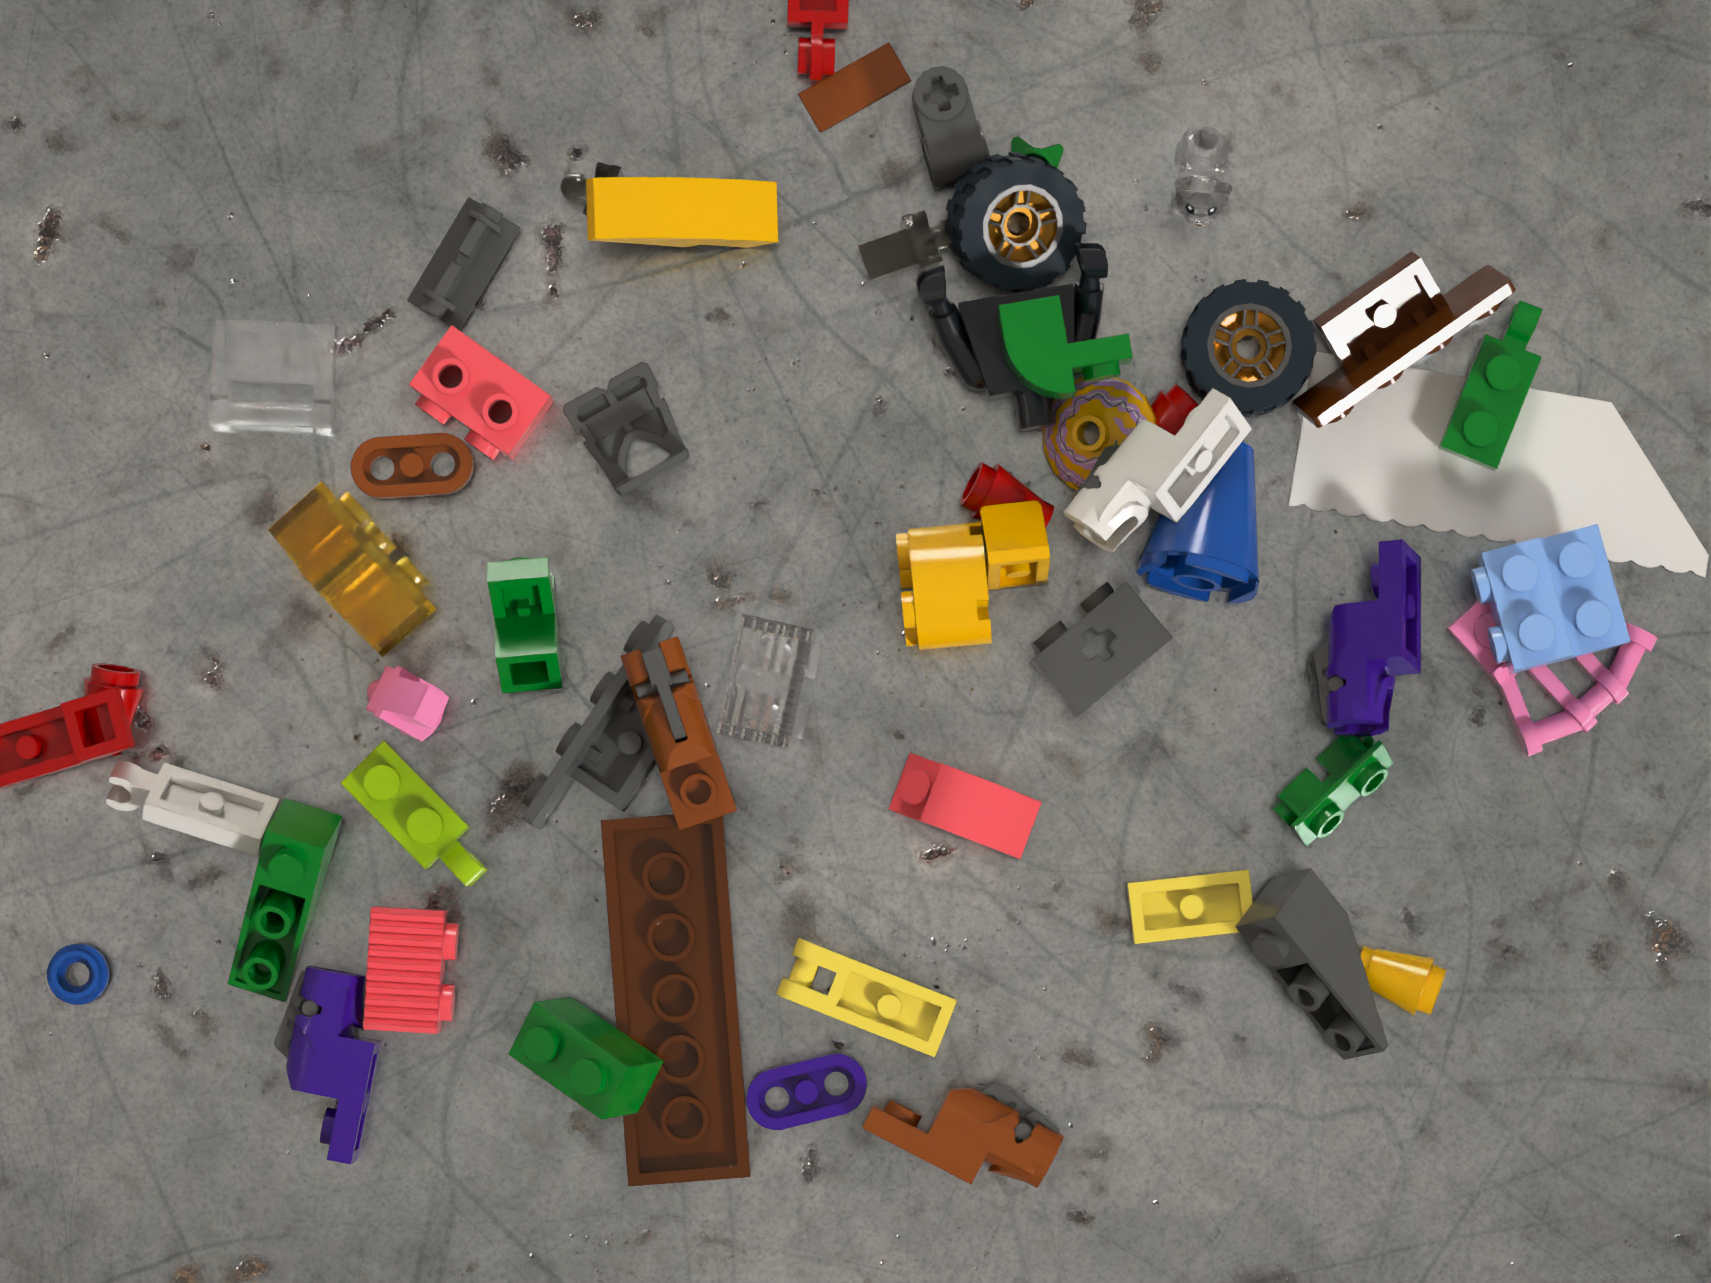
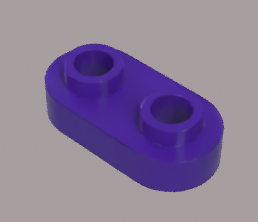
M830 1053L762 1071L752 1080L747 1091V1108L752 1118L759 1125L771 1130H783L847 1114L860 1105L866 1094V1075L862 1066L854 1058L842 1053ZM840 1072L847 1077L848 1087L844 1093L834 1095L826 1090L824 1081L830 1073ZM782 1087L788 1092L789 1102L784 1108L777 1110L768 1106L765 1095L770 1088Z

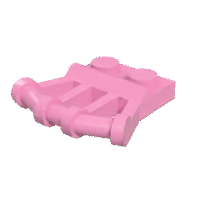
M1477 601L1446 629L1499 687L1519 742L1528 757L1542 752V745L1581 730L1585 733L1591 730L1598 723L1595 717L1611 702L1618 705L1629 695L1627 687L1644 652H1651L1658 639L1646 630L1626 623L1631 642L1620 646L1609 670L1603 666L1593 653L1572 658L1595 683L1579 699L1574 697L1546 665L1526 670L1562 710L1560 713L1533 722L1514 677L1517 673L1509 675L1506 662L1497 664L1493 657L1487 628L1495 627L1496 625L1490 603L1480 605L1479 601Z

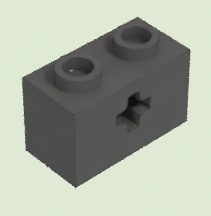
M1106 582L1079 604L1087 614L1072 627L1067 629L1060 620L1033 642V645L1040 653L1030 663L1075 717L1080 716L1173 638L1127 582L1116 590ZM1087 630H1090L1096 636L1106 630L1113 640L1106 647L1111 655L1108 660L1105 661L1099 655H1095L1088 660L1081 652L1088 644L1087 639L1083 635Z

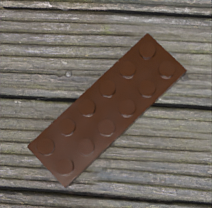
M674 814L601 820L616 1028L664 1060L638 1113L623 1116L628 1187L751 1177L724 817L720 816L682 830L678 829Z

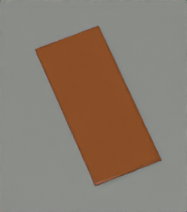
M890 42L835 72L834 75H830L798 93L821 133L912 80Z

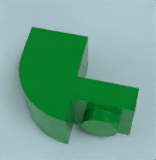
M1059 295L998 305L996 313L1006 362L1015 377L1023 385L1040 395L1056 399L1073 398L1076 393L1073 373L1083 372L1085 382L1109 379L1120 376L1119 366L1129 364L1133 358L1129 333L1067 343Z
M517 557L508 561L487 562V584L494 615L495 658L502 694L563 688L557 598L554 576L550 572L548 557L531 559Z

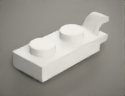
M117 761L109 777V782L113 786L106 798L108 806L120 811H133L138 807H143L141 820L258 856L260 853L266 829L276 814L279 804V798L165 762L159 773L155 774L142 769L134 763Z

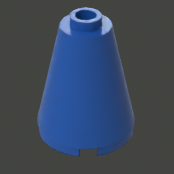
M1244 440L1177 523L1162 514L1159 515L1140 555L1136 571L1139 576L1148 572L1146 583L1173 595L1206 602L1209 601L1210 591L1229 592L1227 603L1250 601L1257 595L1259 567L1254 449L1244 443Z

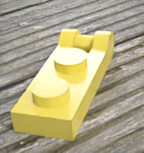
M801 938L797 939L791 954L797 957L789 978L782 977L776 995L932 1057L936 1056L957 1002L956 999ZM819 966L836 972L828 995L811 988Z

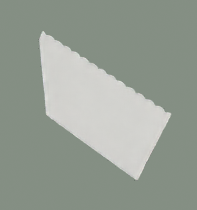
M1316 352L1308 389L1340 368L1333 354ZM1407 367L1396 382L1369 393L1354 404V408L1346 417L1337 422L1325 424L1317 428L1303 417L1288 506L1305 504L1312 510L1323 512L1335 509L1338 513L1351 517L1364 514L1367 518L1379 522L1394 519L1397 523L1408 527L1423 524L1428 529L1437 532H1446L1452 529L1462 536L1477 537L1484 535L1489 540L1495 542L1514 540L1516 543L1598 524L1607 559L1610 561L1623 563L1632 560L1635 564L1642 567L1653 568L1662 565L1671 572L1684 573L1691 570L1698 576L1704 578L1706 576L1708 553L1612 402L1529 388L1498 468L1494 471L1438 449L1466 377Z

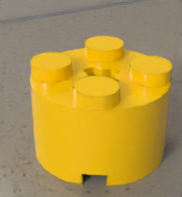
M981 522L908 528V533L896 534L901 589L913 588V591L901 592L906 647L918 646L919 650L992 644Z

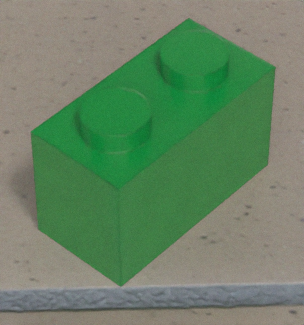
M572 997L534 1002L508 1053L509 1056L601 1120L638 1113L664 1060Z

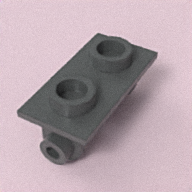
M468 197L407 301L460 331L521 227L502 217L503 214L483 202L480 204Z

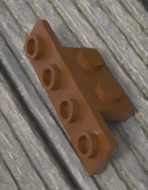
M1411 251L1313 320L1340 368L1294 399V406L1303 417L1317 428L1343 419L1352 411L1354 404L1375 389L1385 388L1396 382L1402 376L1405 368L1425 354H1432L1446 347L1451 342L1453 335L1472 321L1485 318L1497 311L1502 304V300L1516 290L1510 278L1492 266L1486 265L1442 295L1421 257Z

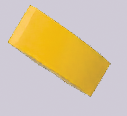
M600 177L586 179L588 240L673 247L714 245L742 248L778 242L777 182L687 177Z

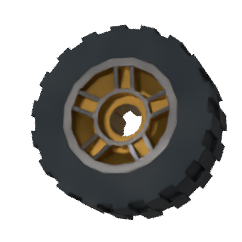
M1008 152L1006 156L995 154L987 157V161L981 164L975 163L968 169L969 173L963 179L959 178L953 187L956 190L952 199H948L946 206L948 219L947 222H944L945 233L949 235L951 241L948 245L953 255L960 258V264L968 272L990 286L993 285L1000 290L1012 292V289L1024 292L1033 290V288L1038 286L1046 287L1054 282L1053 279L1059 274L1064 275L1071 267L1069 264L1076 255L1075 243H1081L1082 235L1086 234L1087 226L1083 218V212H1086L1084 202L1079 199L1076 193L1078 189L1073 181L1063 176L1064 173L1058 168L1030 155L1028 157L1019 152ZM1015 212H1022L1019 215L1018 225L1021 228L1019 232L1016 233L1008 230V218Z
M1246 279L1235 280L1233 284L1227 286L1223 284L1213 289L1212 293L1199 301L1189 316L1183 330L1180 357L1181 364L1184 365L1186 371L1185 377L1190 386L1193 385L1199 393L1198 396L1202 400L1213 388L1231 398L1243 417H1250L1251 414L1261 413V415H1264L1280 406H1284L1300 391L1314 366L1313 360L1316 355L1317 342H1314L1313 333L1315 329L1312 320L1308 321L1304 313L1305 307L1300 301L1296 302L1289 296V291L1281 286L1279 289L1269 285L1268 281L1258 279L1257 282H1247ZM1244 336H1252L1251 340L1260 347L1259 354L1253 359H1245L1237 352V343Z

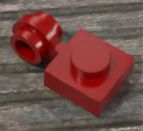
M788 0L787 27L811 28V38L799 37L798 74H809V80L822 81V75H834L835 39L823 38V28L847 29L849 0Z

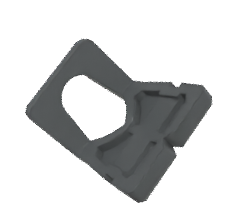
M640 362L611 378L607 390L595 387L566 403L563 407V413L575 432L579 430L586 439L583 444L603 469L614 490L619 495L628 493L689 458V451L677 431L665 398L660 399L656 387L659 385L648 363ZM633 438L655 443L670 454L664 461L637 476L628 477L627 456Z

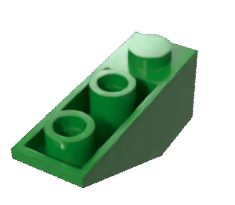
M284 798L265 832L228 985L286 1002L330 867L342 820L341 815Z

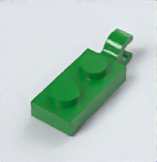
M1520 300L1518 305L1515 304L1501 340L1487 334L1482 337L1438 449L1493 471L1498 468L1542 358L1525 349L1543 309Z

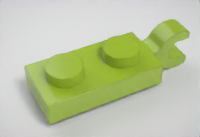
M383 740L341 782V785L424 869L428 870L440 858L466 887H471L488 870L458 840L471 826L387 741Z

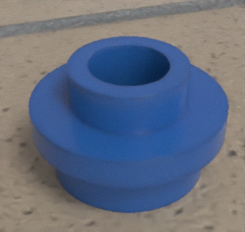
M71 944L61 948L51 958L47 968V981L51 991L63 1002L73 1005L86 1004L97 999L104 992L109 980V967L105 957L96 948L86 944ZM76 962L85 964L89 969V979L82 986L75 985L69 978V970Z

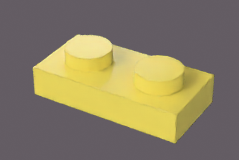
M1249 870L1126 883L1133 944L1238 933L1239 931L1235 926L1253 903Z

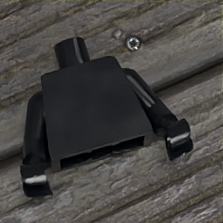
M1075 243V253L1081 270L1080 280L1075 283V287H1073L1072 283L958 302V307H956L946 296L944 265L922 272L916 280L917 289L924 307H931L928 314L940 346L964 385L971 390H984L988 401L1013 398L1019 431L1053 426L1055 423L1050 397L1040 395L1023 385L1015 377L1006 362L996 313L998 305L1059 295L1067 343L1096 339L1101 320L1104 284L1100 282V278H1107L1108 275L1106 251L1098 243ZM1083 372L1073 373V378L1074 375L1081 374Z

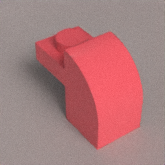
M909 753L888 810L1021 859L1042 802L959 769Z

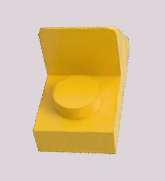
M1025 501L982 507L980 515L988 591L1047 585L1050 551L1040 502Z

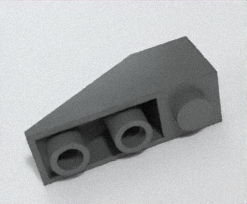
M1311 868L1271 878L1235 927L1250 944L1255 956L1268 966L1286 988L1291 1000L1304 1010L1322 1032L1326 1043L1338 1052L1344 1060L1384 1052L1388 1047V1042L1347 912Z

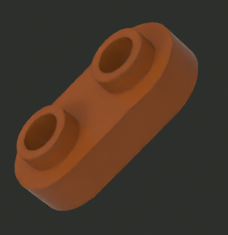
M448 433L371 438L363 442L356 449L351 460V474L355 484L364 493L377 499L454 494L468 484L474 471V459L468 446L458 437ZM442 454L451 455L455 461L454 470L447 476H439L433 470L434 460ZM381 458L391 459L394 464V473L386 480H378L373 474V466Z

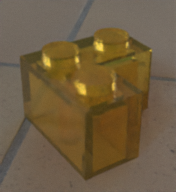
M321 481L273 524L268 531L315 590L383 658L437 609L421 590L429 583V580L406 555L398 562L389 555L397 547L377 524L371 520L372 517L348 491L338 498Z

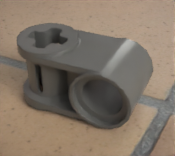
M945 66L932 67L923 72L917 79L913 90L912 107L921 134L920 142L929 176L934 189H939L956 184L959 178L963 179L969 173L968 169L975 163L981 164L987 161V157L990 154L983 130L976 119L968 88L963 77L954 69ZM933 82H940L944 91L954 90L956 96L950 99L947 111L940 112L936 103L926 104L923 99L930 94Z

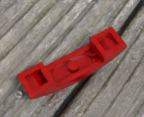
M114 687L61 703V706L1 723L0 788L62 771L135 747L120 687Z

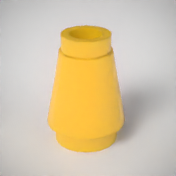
M1364 946L1360 956L1371 991L1412 1015H1415L1416 1010L1431 1015L1447 969L1434 965L1435 958L1377 948L1372 949Z

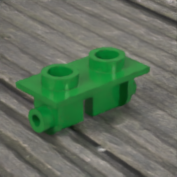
M1339 736L1316 758L1317 762L1330 776L1322 782L1314 773L1306 768L1276 796L1280 802L1272 811L1288 827L1290 825L1293 827L1306 847L1317 837L1322 839L1331 834L1342 822L1344 811L1360 795L1368 796L1372 794L1385 781L1388 775L1387 769L1393 764V761L1379 740L1376 742L1372 736Z

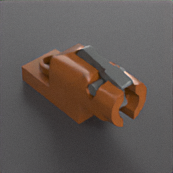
M677 636L659 642V648L645 653H641V650L638 649L620 657L678 829L682 830L735 812L737 809L683 648Z
M998 1082L991 1084L981 1091L968 1087L949 1088L927 1130L917 1126L922 1115L889 1099L885 1109L872 1103L862 1123L863 1129L969 1184L973 1183L982 1163L985 1162L990 1165L989 1172L1024 1181L1038 1188L1064 1138L1056 1125Z

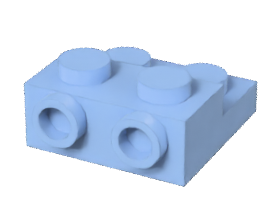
M1598 524L1546 538L1538 537L1485 551L1477 557L1479 567L1471 569L1473 586L1480 605L1490 603L1496 625L1495 627L1487 628L1490 647L1497 664L1506 662L1509 675L1631 642Z

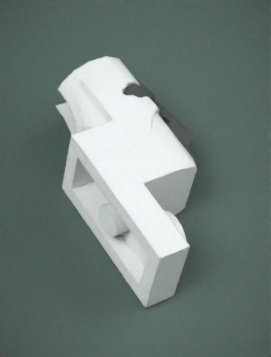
M1213 388L1201 404L1189 413L1184 425L1175 436L1143 419L1129 433L1121 445L1108 446L1102 451L1086 481L1079 486L1063 513L1065 517L1076 522L1073 527L1081 535L1103 550L1110 553L1114 552L1145 521L1151 508L1177 523L1252 428L1231 398Z

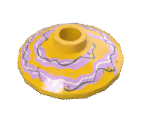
M1083 376L1074 381L1076 393L1073 398H1055L1051 403L1055 425L1042 428L1044 453L1053 472L1070 488L1078 490L1079 486L1086 481L1102 451L1108 446L1121 445L1129 433L1143 419L1157 425L1156 416L1147 397L1129 381L1113 377L1085 382ZM1094 422L1099 428L1100 436L1096 443L1089 445L1084 438V432L1086 427Z

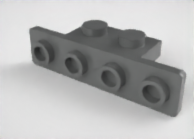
M657 614L650 624L641 621L629 636L623 651L629 653L640 649L641 653L657 649L659 648L658 643L667 640L674 626ZM623 665L616 675L609 671L600 680L590 697V702L595 707L581 726L575 722L558 744L556 753L562 757L549 776L543 773L540 774L527 790L522 804L528 808L521 819L531 826L539 829L544 826L574 779L625 812L656 765Z

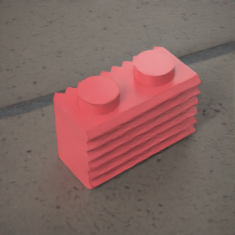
M371 907L363 1030L438 1034L441 1032L442 1021L453 1020L455 985L444 984L446 960L457 959L459 925L448 923L449 910Z

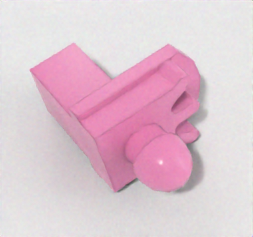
M386 666L380 679L373 681L367 688L369 703L365 710L397 728L400 733L411 736L416 740L424 741L434 733L440 724L449 697L445 695L444 691L402 667L396 666V668Z

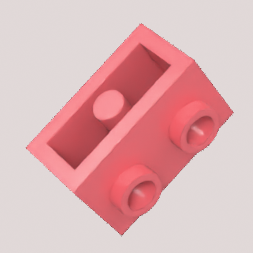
M452 325L409 383L421 395L415 402L417 407L442 425H445L450 417L470 429L464 440L492 460L496 458L499 452L513 460L555 402L551 395Z

